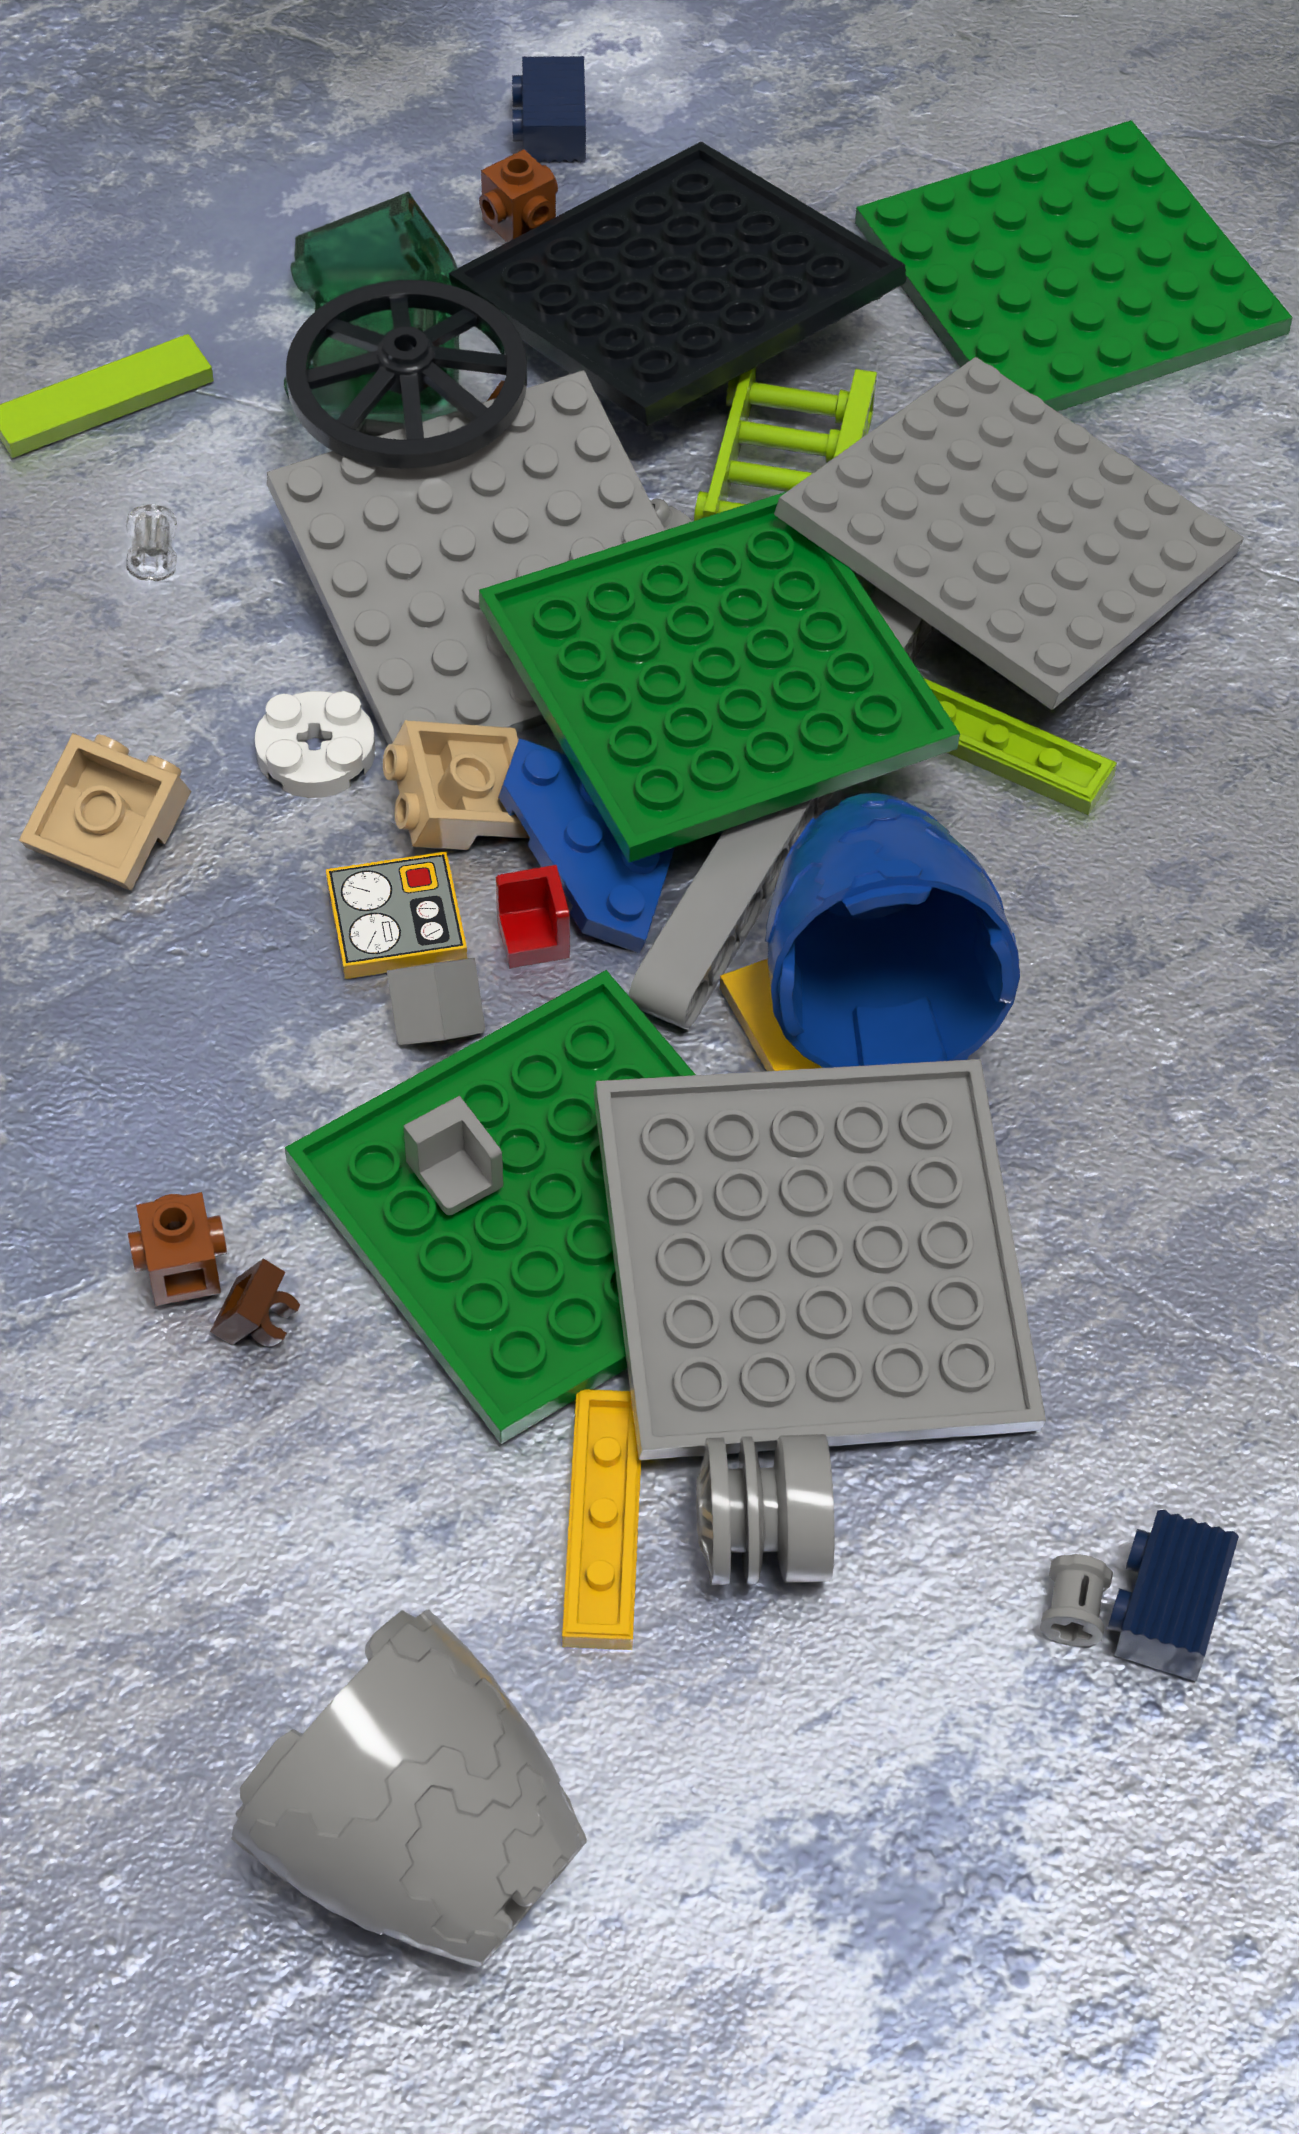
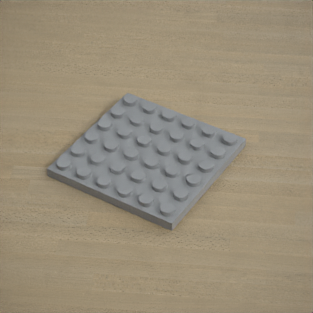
M974 357L780 496L774 513L782 521L1051 710L1057 707L1237 555L1244 540V537L1227 527L1219 518L1208 514L1181 496L1173 487L1162 483L1135 465L1130 458L1119 454L1089 434L1084 427L1073 423L1046 405L1038 396L1027 392L1000 374L995 367L984 363L977 357Z
M584 370L527 388L523 405L518 415L497 439L481 450L450 463L414 469L384 468L357 462L331 451L267 472L268 489L388 745L393 743L405 720L515 728L516 733L546 724L545 718L479 607V589L665 530ZM495 399L483 402L482 404L489 408ZM460 411L422 422L424 438L454 431L471 421ZM405 428L377 437L406 440Z
M981 1059L596 1081L593 1094L639 1460L704 1456L706 1438L724 1437L726 1452L731 1454L739 1453L741 1437L751 1436L758 1452L775 1450L778 1438L783 1435L826 1434L829 1446L1041 1431L1046 1422Z

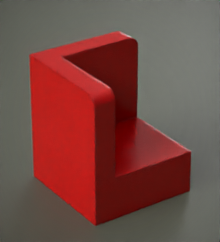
M557 865L498 875L495 879L497 922L509 969L570 958V916Z

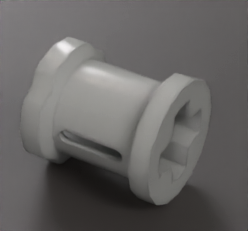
M1082 1554L1057 1556L1052 1560L1049 1572L1050 1578L1055 1582L1051 1607L1042 1614L1040 1629L1045 1636L1061 1644L1080 1647L1096 1645L1102 1641L1104 1624L1099 1618L1102 1594L1110 1588L1113 1572L1103 1561L1092 1556Z

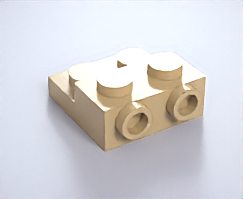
M404 721L393 743L389 744L385 749L383 773L387 780L397 781L400 794L395 803V822L399 829L409 830L413 847L469 850L477 835L530 838L516 814L510 816L498 798L518 743L515 728Z
M72 733L19 841L30 850L132 891L155 842L166 844L191 790L180 778L182 771L162 758L149 755L147 761L144 762L129 756L130 751L127 747L107 736L97 734L94 741Z

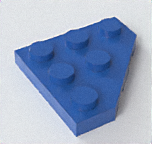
M519 738L498 798L510 816L516 814L530 837L528 846L540 866L557 865L563 891L572 905L570 914L581 932L640 953L648 936L675 847L629 863L567 756Z

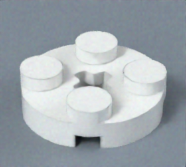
M310 691L295 695L279 694L271 698L266 704V714L259 721L255 732L257 762L261 772L268 780L270 774L273 779L282 782L283 791L294 796L306 798L333 796L350 788V779L359 775L363 768L365 775L372 767L375 758L374 728L369 716L361 709L360 699L355 694L347 691L336 693ZM313 738L327 740L321 743V749L309 750L308 743L305 742Z

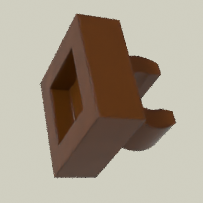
M263 1258L238 1276L210 1332L230 1345L235 1344L249 1333L259 1344L266 1347H274L284 1340L287 1333L272 1324L269 1319V1310L287 1319L296 1313L300 1307L299 1302L291 1294L277 1291L285 1271Z

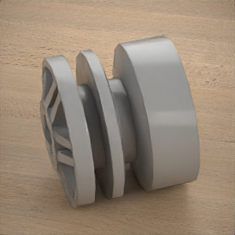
M826 1434L780 1436L775 1448L772 1468H760L757 1449L752 1436L741 1437L739 1469H728L724 1437L706 1438L704 1459L699 1476L696 1479L698 1544L708 1566L711 1586L730 1584L731 1553H742L746 1584L758 1583L762 1568L763 1552L777 1553L780 1573L784 1583L830 1582L834 1569V1501L831 1459Z

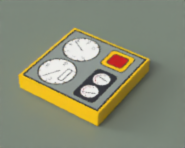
M447 851L326 869L327 886L345 979L387 973V970L467 959V945Z

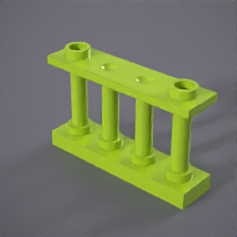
M756 367L730 380L726 396V406L731 407L709 492L699 491L694 521L746 505L727 501L731 483L786 492L813 474L737 461L742 444L826 457L825 462L828 463L869 433L874 412L877 372L855 369L850 391L840 390L839 395L756 383ZM752 405L835 417V423L842 424L841 430L831 429L829 434L748 422Z

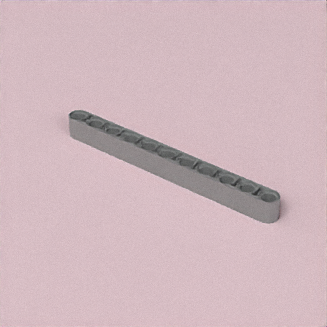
M876 587L870 599L913 662L934 627ZM834 792L723 831L634 976L629 997L641 1011L687 1030L694 1024L718 985L720 975H723L773 894L781 868L791 847L812 818L816 819L821 815Z

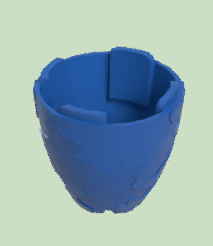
M880 793L859 794L846 798L831 810H825L816 819L812 818L791 847L776 882L766 923L765 942L768 943V969L773 1013L785 1038L805 1058L823 1068L967 1060L972 1053L977 1051L999 1029L1014 1004L1020 980L1018 949L1014 933H1012L1004 913L1001 897L993 882L975 855L949 834V830L937 822L928 812L896 796Z

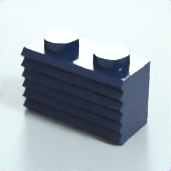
M584 56L522 57V75H512L513 107H523V109H512L513 142H523V149L539 163L544 159L549 163L554 159L559 163L564 159L570 163L576 159L581 163L586 159Z
M1165 1509L1157 1511L1151 1533L1137 1529L1125 1568L1139 1573L1133 1592L1119 1588L1107 1628L1121 1633L1114 1656L1197 1682L1239 1535L1234 1531L1225 1532L1220 1526L1211 1527L1206 1522L1197 1523L1193 1518L1184 1519L1180 1514L1171 1515Z

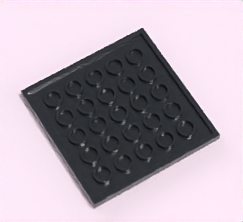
M701 141L449 273L451 286L469 291L494 305L514 325L521 340L571 374L584 370L595 391L646 426H649L905 284L906 271L903 262Z

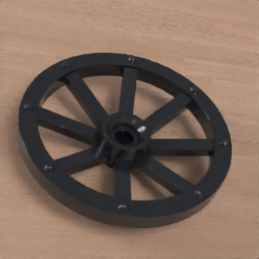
M424 280L385 281L365 285L337 296L317 309L303 323L293 338L287 355V390L291 406L300 423L318 442L330 450L354 461L384 468L414 469L433 467L465 458L481 450L497 439L511 425L518 415L526 395L527 356L524 344L514 325L500 310L485 299L464 289L439 282ZM408 308L434 310L452 316L422 332L420 329L411 327ZM391 310L393 329L386 335L349 322L375 312ZM475 326L490 338L501 354L439 346ZM328 337L370 351V353L309 369L314 355ZM439 367L506 375L499 395L492 405L487 408ZM376 372L337 420L321 407L311 392L313 389ZM430 386L471 422L454 431L424 438L419 392ZM388 390L402 394L406 440L376 437L356 430Z

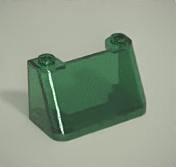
M409 192L296 236L295 261L291 263L293 280L301 292H307L313 299L315 311L341 294L379 282L424 280L451 285L449 273L457 269L456 262L449 248ZM408 308L411 327L420 329L422 332L452 316L434 310ZM391 310L375 312L349 322L386 335L393 329ZM459 335L439 347L459 349ZM328 337L314 355L309 369L370 353V351ZM439 367L459 384V369ZM376 372L313 389L311 392L328 414L341 415ZM285 377V378H284V388H285L286 395H287V397H288V399H289L288 390H287V379H286V377ZM430 386L419 392L422 415H435L454 408ZM388 390L368 415H404L402 394Z

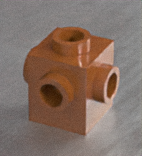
M523 149L481 170L482 195L479 198V204L482 211V219L506 242L556 217V194L558 192L556 178L547 166L541 165L526 150Z
M202 1192L189 1195L169 1194L153 1202L137 1204L136 1208L141 1231L128 1233L135 1272L149 1271L155 1306L220 1294L221 1288L215 1256L227 1254L221 1217L220 1215L207 1217Z

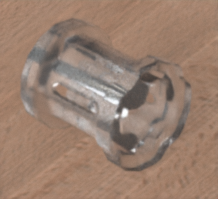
M156 504L141 505L134 508L126 519L127 534L131 537V547L127 551L126 568L132 576L139 580L162 581L167 579L176 571L177 554L172 548V539L178 531L177 517L168 508Z

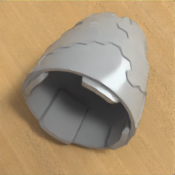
M429 1609L423 1611L416 1618L402 1610L371 1636L365 1647L368 1663L338 1693L303 1734L293 1729L278 1738L241 1785L240 1799L243 1804L235 1813L238 1820L233 1827L231 1839L243 1850L259 1860L271 1873L291 1883L301 1894L329 1911L353 1921L362 1928L380 1935L385 1934L433 1954L467 1965L480 1967L525 1917L546 1889L563 1872L587 1840L576 1818L571 1801L559 1784L561 1780L553 1763L534 1731L502 1690L493 1675L474 1656L468 1647Z

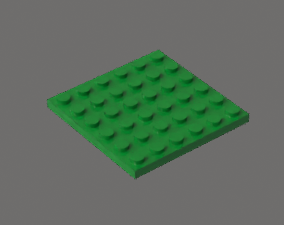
M1132 120L856 207L855 224L867 241L905 264L906 283L901 285V287L957 364L962 367L974 357H977L984 363L995 367L1000 374L1027 392L1038 396L1046 405L1057 412L1263 343L1290 332L1293 317Z
M786 492L479 589L480 609L629 863L958 749L960 732L851 568L774 515L779 497Z
M607 970L285 1147L286 1162L500 1444L576 1400V1394L580 1390H592L627 1369L593 1094L596 1081L696 1075ZM460 1096L501 1149L503 1187L455 1214L447 1215L406 1162L403 1126Z

